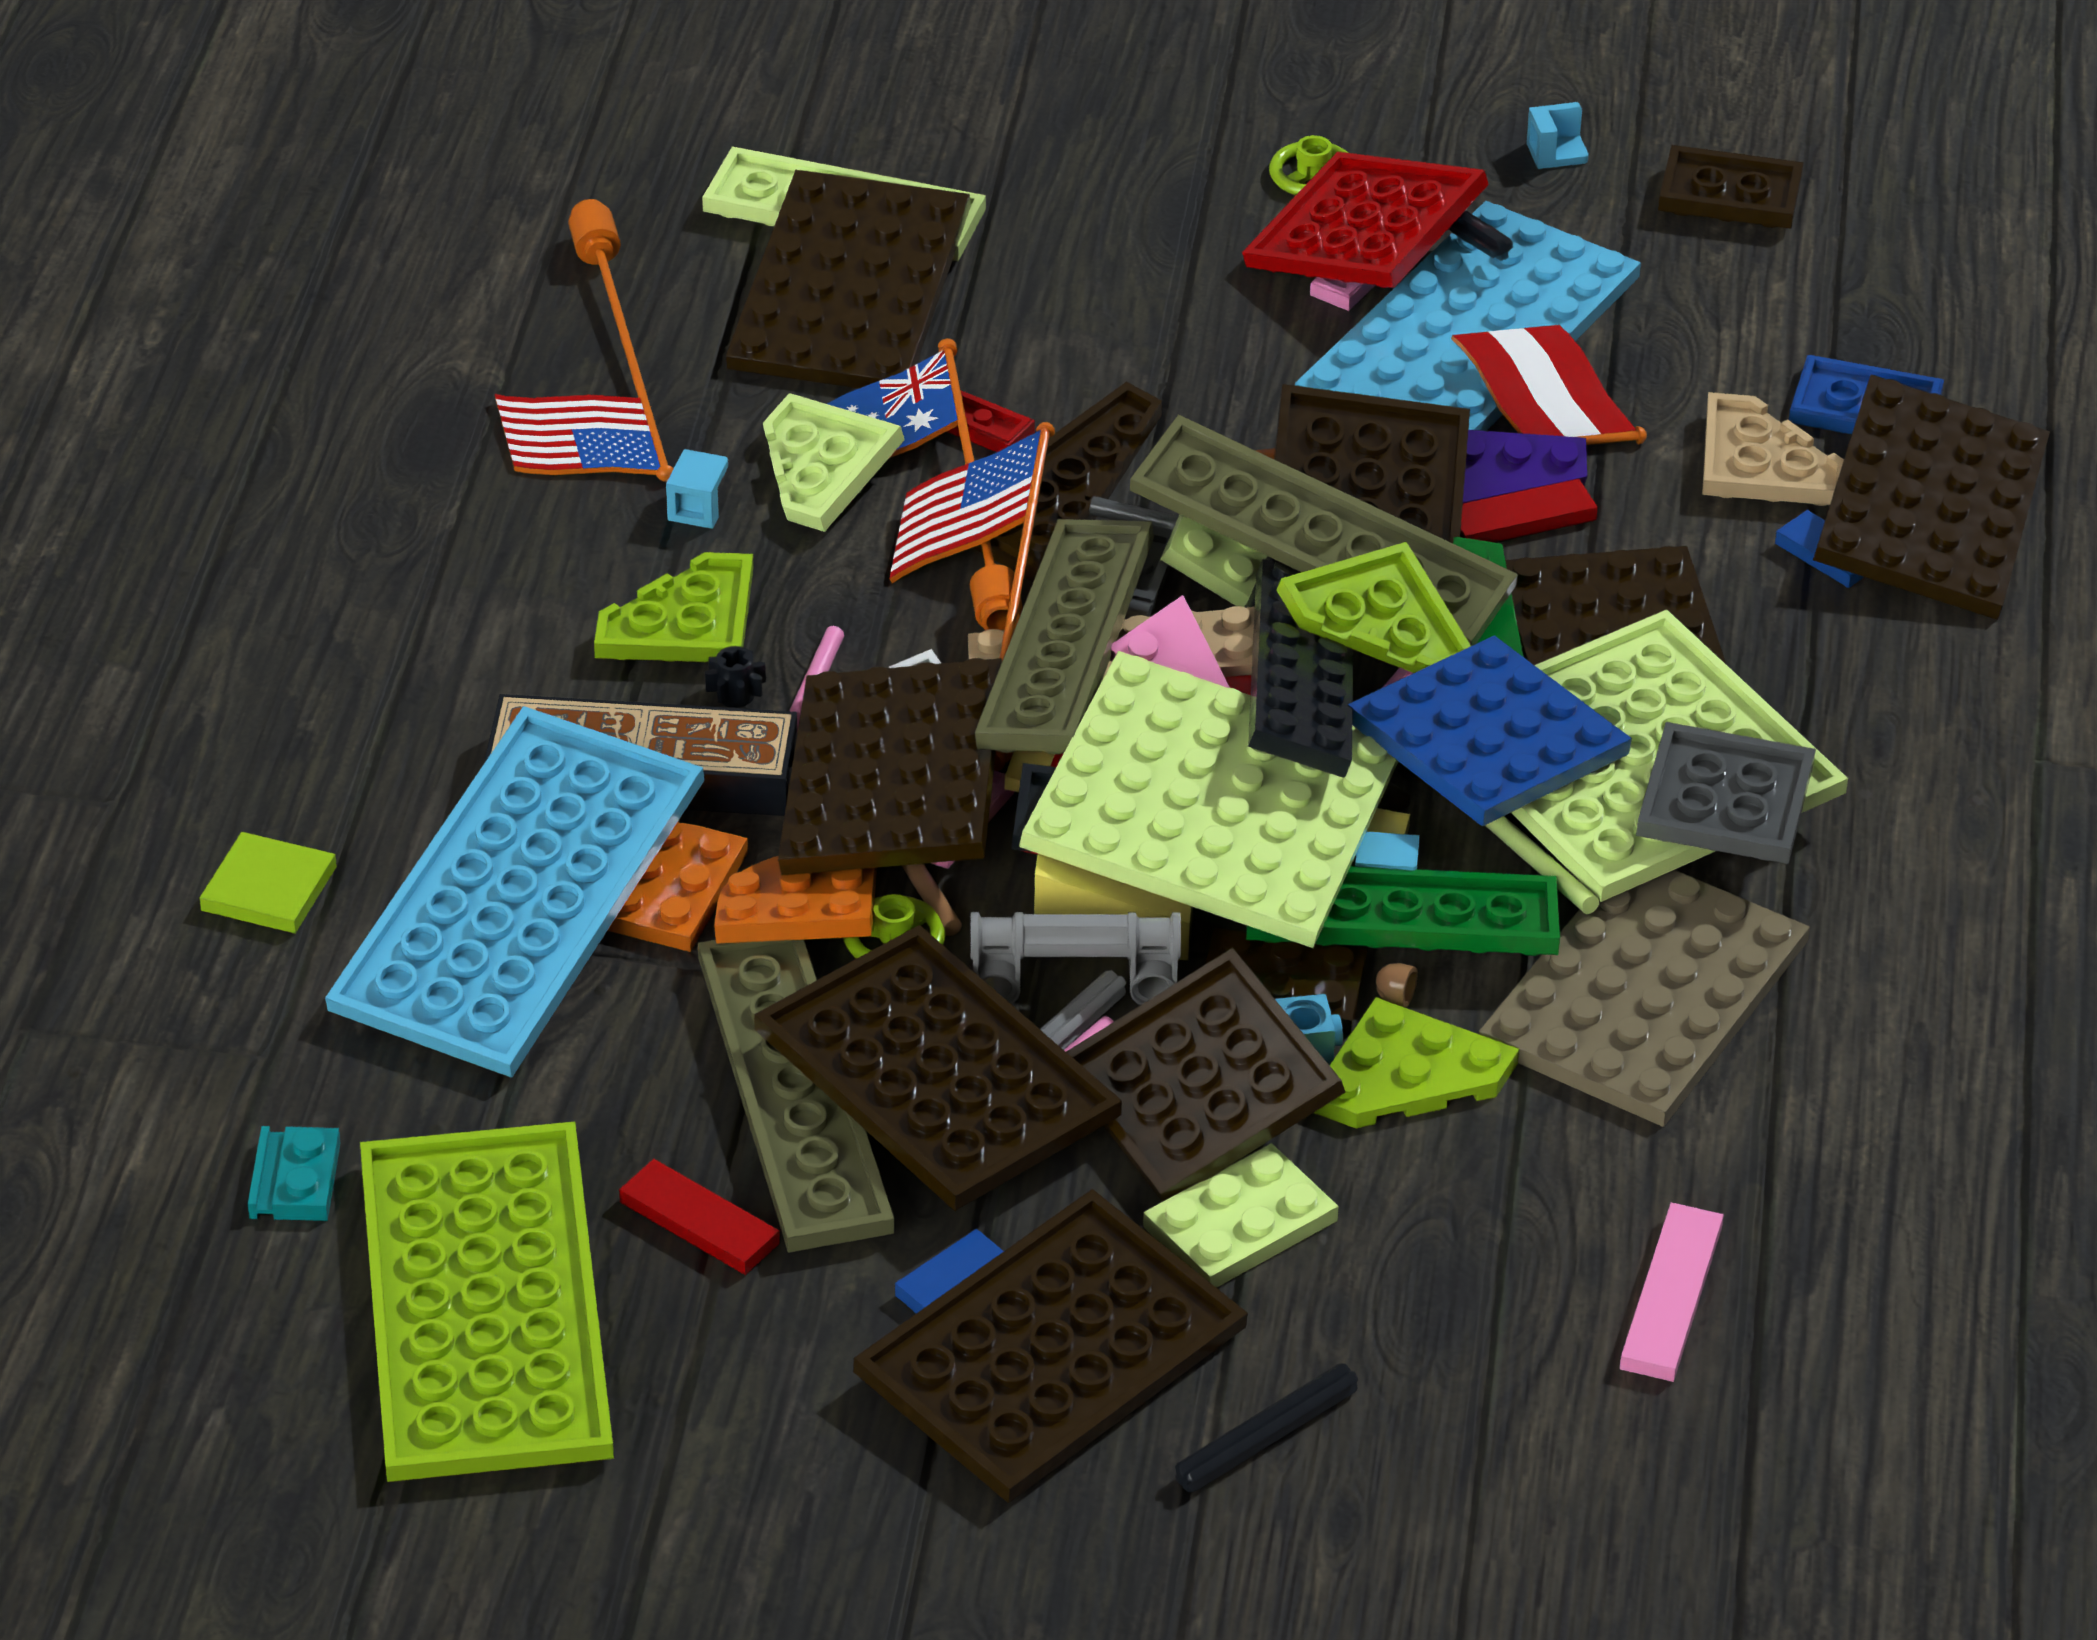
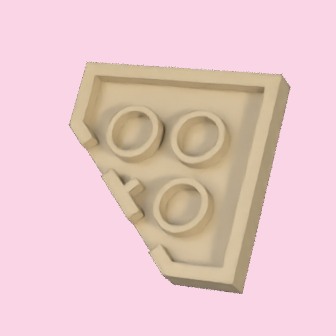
M1708 392L1702 495L1719 496L1722 498L1760 499L1770 502L1809 503L1818 506L1830 505L1844 459L1835 453L1827 456L1813 446L1814 438L1788 419L1782 423L1767 413L1768 405L1756 396Z

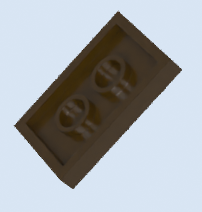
M1671 145L1659 196L1658 211L1672 212L1680 216L1694 215L1716 218L1725 222L1738 221L1761 224L1769 228L1783 227L1791 229L1804 162Z
M1214 928L1206 964L1233 948L1274 999L1326 994L1331 1015H1340L1343 1034L1350 1035L1352 1033L1367 964V949L1336 944L1328 946L1315 944L1311 948L1296 942L1267 943L1264 941L1246 940V932Z

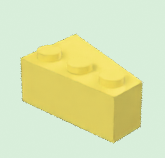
M1041 854L1037 855L1034 914H1128V912H1136L1138 917H1170L1172 912H1180L1181 957L1178 960H1188L1193 921L1192 906Z

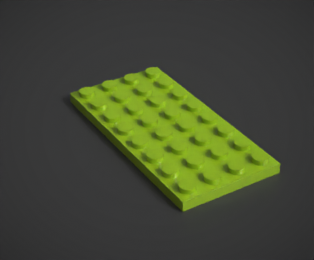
M575 1121L360 1142L387 1482L614 1459Z

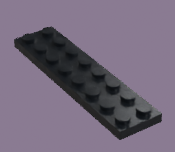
M1262 559L1256 574L1248 747L1345 778L1352 762L1353 709L1348 704L1353 702V649L1329 638H1323L1300 629L1276 590L1281 578L1301 572L1279 561L1272 562Z

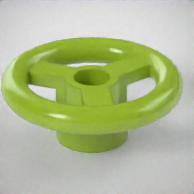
M1317 135L1306 136L1298 142L1284 146L1275 153L1269 165L1270 176L1278 187L1296 196L1306 185L1303 183L1311 180L1337 151L1349 152L1340 146L1332 144L1325 137ZM1296 156L1298 160L1297 170L1286 176L1282 167L1287 160Z
M898 894L875 898L871 937L879 938L884 944L926 922L930 928V934L943 945L946 930L936 911L922 900ZM859 937L843 938L846 948L856 959L872 951L862 944Z

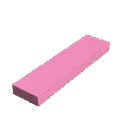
M1670 1203L1620 1360L1621 1370L1674 1382L1722 1230L1724 1214Z

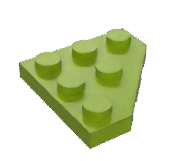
M1407 542L1281 578L1276 590L1300 629L1323 638H1329L1348 648L1412 673L1471 647Z
M704 552L690 560V568L679 575L672 577L667 573L638 589L637 598L621 607L613 603L599 611L594 640L595 658L708 662L709 657H716L724 648L731 646L744 647L753 576V554Z
M1376 997L1329 1065L1342 1080L1346 1093L1314 1113L1357 1129L1376 1124L1377 1116L1403 1111L1406 1117L1445 1109L1447 1108L1448 1100L1473 1095L1476 1101L1497 1097L1516 1068L1519 1049Z

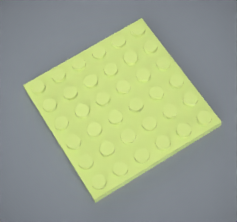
M1666 609L1535 665L1631 737L1632 740L1628 755L1511 813L1587 889L1597 896L1600 902H1603L1715 852L1709 849L1636 836L1638 818L1666 722L1807 748H1816ZM1817 749L1802 813L1846 794L1848 778Z
M1118 651L1077 727L1074 737H1072L1023 829L1019 847L1313 948L1398 761L1370 736H1365L1363 733L1352 730V762L1345 778L1248 747L1251 695L1195 677L1186 672H1180L1156 664L1139 656Z

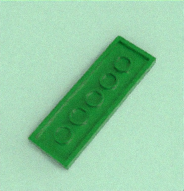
M1351 866L1315 944L1322 946L1332 944L1360 945L1371 948H1418L1425 951L1442 949L1471 951L1474 953H1522L1528 956L1540 954L1558 955L1560 929L1557 876L1420 869L1412 871ZM1247 926L1246 940H1257L1267 943L1293 942Z

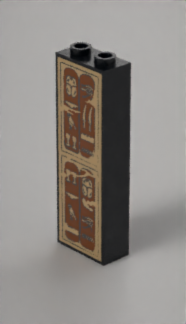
M508 694L499 695L485 762L522 707L525 706L703 767L704 782L686 810L785 816L798 733L797 712Z

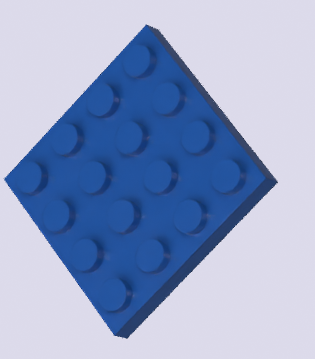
M1495 635L1348 704L1353 709L1352 725L1365 736H1370L1387 753L1481 826H1485L1628 755L1632 740L1631 737Z

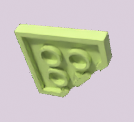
M791 393L783 399L763 422L771 461L780 491L781 503L787 520L823 532L829 528L905 440L899 425Z

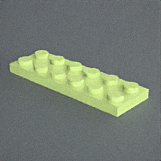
M738 147L730 149L702 197L703 212L775 226L795 169L970 194L971 207L953 257L954 261H959L986 210V195Z

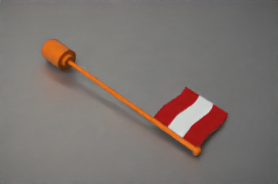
M1560 325L1452 335L1451 340L1463 350L1475 365L1498 409L1518 433L1586 438V445L1634 440L1640 445L1645 442L1647 438L1645 429L1640 426L1634 427L1612 401L1583 350ZM1275 448L1255 450L1274 459Z

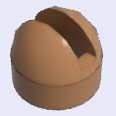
M1391 963L1382 967L1376 977L1377 992L1380 997L1385 1001L1407 1007L1415 993L1418 978L1417 968L1402 963Z

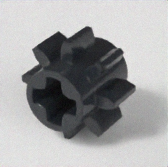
M731 646L722 649L716 657L708 658L709 670L705 671L706 692L717 691L718 703L734 708L743 707L751 703L754 696L761 697L763 695L762 683L766 682L765 662L753 663V651L740 646Z

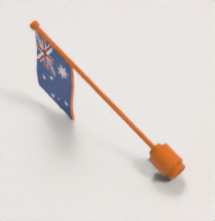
M952 339L941 340L938 344L939 353L907 370L846 393L827 403L831 406L901 426L905 440L889 458L917 448L958 426L965 464L974 461L954 356L957 354L956 342ZM989 540L981 544L985 567L976 571L972 576L970 591L978 624L984 630H1004L1015 572L1007 566L995 564ZM1021 596L1019 601L1015 628L1017 626L1018 620L1023 610Z

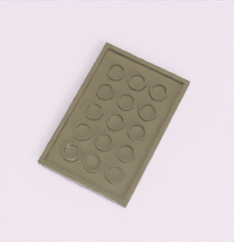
M1672 870L1603 902L1599 901L1597 909L1590 914H1585L1579 909L1560 932L1558 955L1542 954L1479 1030V1034L1518 1048L1519 1064L1664 1127L1806 945L1810 926L1684 873Z

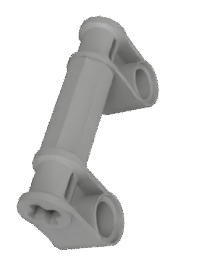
M971 912V959H973V972L1010 1004H1013L1020 994V959H1023V957H1128L1131 998L1137 1004L1142 1005L1177 983L1178 959L1181 957L1180 912H1172L1170 917H1138L1136 912H1128V914H1023V912H1015L1013 917H981L979 912Z

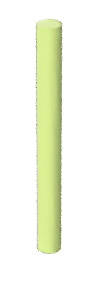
M1503 816L1485 825L1540 875L1557 876V890L1583 913L1590 914L1597 909L1599 905L1598 897L1509 819Z

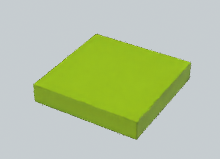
M241 832L200 896L201 911L296 934L336 869V856L334 853Z

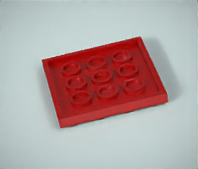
M1337 151L1242 252L1246 267L1268 270L1270 272L1299 274L1306 277L1341 280L1342 282L1377 285L1382 288H1395L1489 185L1485 170Z

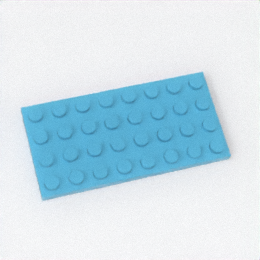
M1485 201L1472 214L1512 240L1513 248L1508 252L1509 257L1506 260L1500 261L1496 258H1491L1456 234L1451 233L1295 383V386L1470 409L1468 430L1487 431L1503 414L1498 409L1475 365L1463 350L1451 340L1452 335L1560 325L1576 341L1640 277L1641 262L1626 257L1617 251H1612L1586 241L1579 236L1571 235L1548 226L1539 220L1531 219L1508 210L1501 205Z
M523 706L325 997L327 1010L512 1078L703 784V767Z

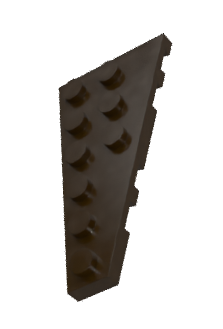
M1126 381L1049 438L1025 568V578L1034 582L1058 519L1096 520L1097 516L1089 515L1093 496L1105 499L1110 498L1162 416V400ZM1024 523L990 540L994 560L1011 568L1013 571L1016 569ZM981 545L972 547L983 553Z

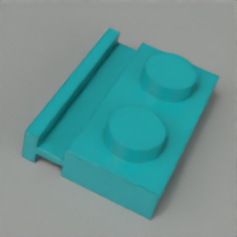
M261 1126L248 1199L249 1219H258V1213L273 1214L276 1220L328 1221L341 1144L339 1128L285 1127V1132H270V1126Z

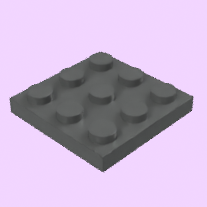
M1666 722L1638 818L1636 836L1789 864L1814 765L1816 749Z

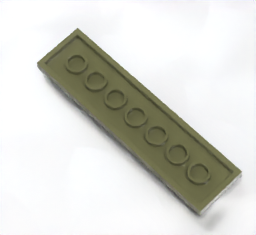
M1179 414L1130 479V491L1300 572L1407 542L1471 646L1477 644L1516 587L1518 574Z
M1058 519L976 728L977 749H991L1001 753L1044 751L1048 754H1062L1065 752L1102 682L1112 654V643L1117 641L1154 539L1152 521Z
M716 940L699 942V962L788 1253L894 1234L893 1213L866 1130L754 1029V1014L817 981L804 940L716 944Z

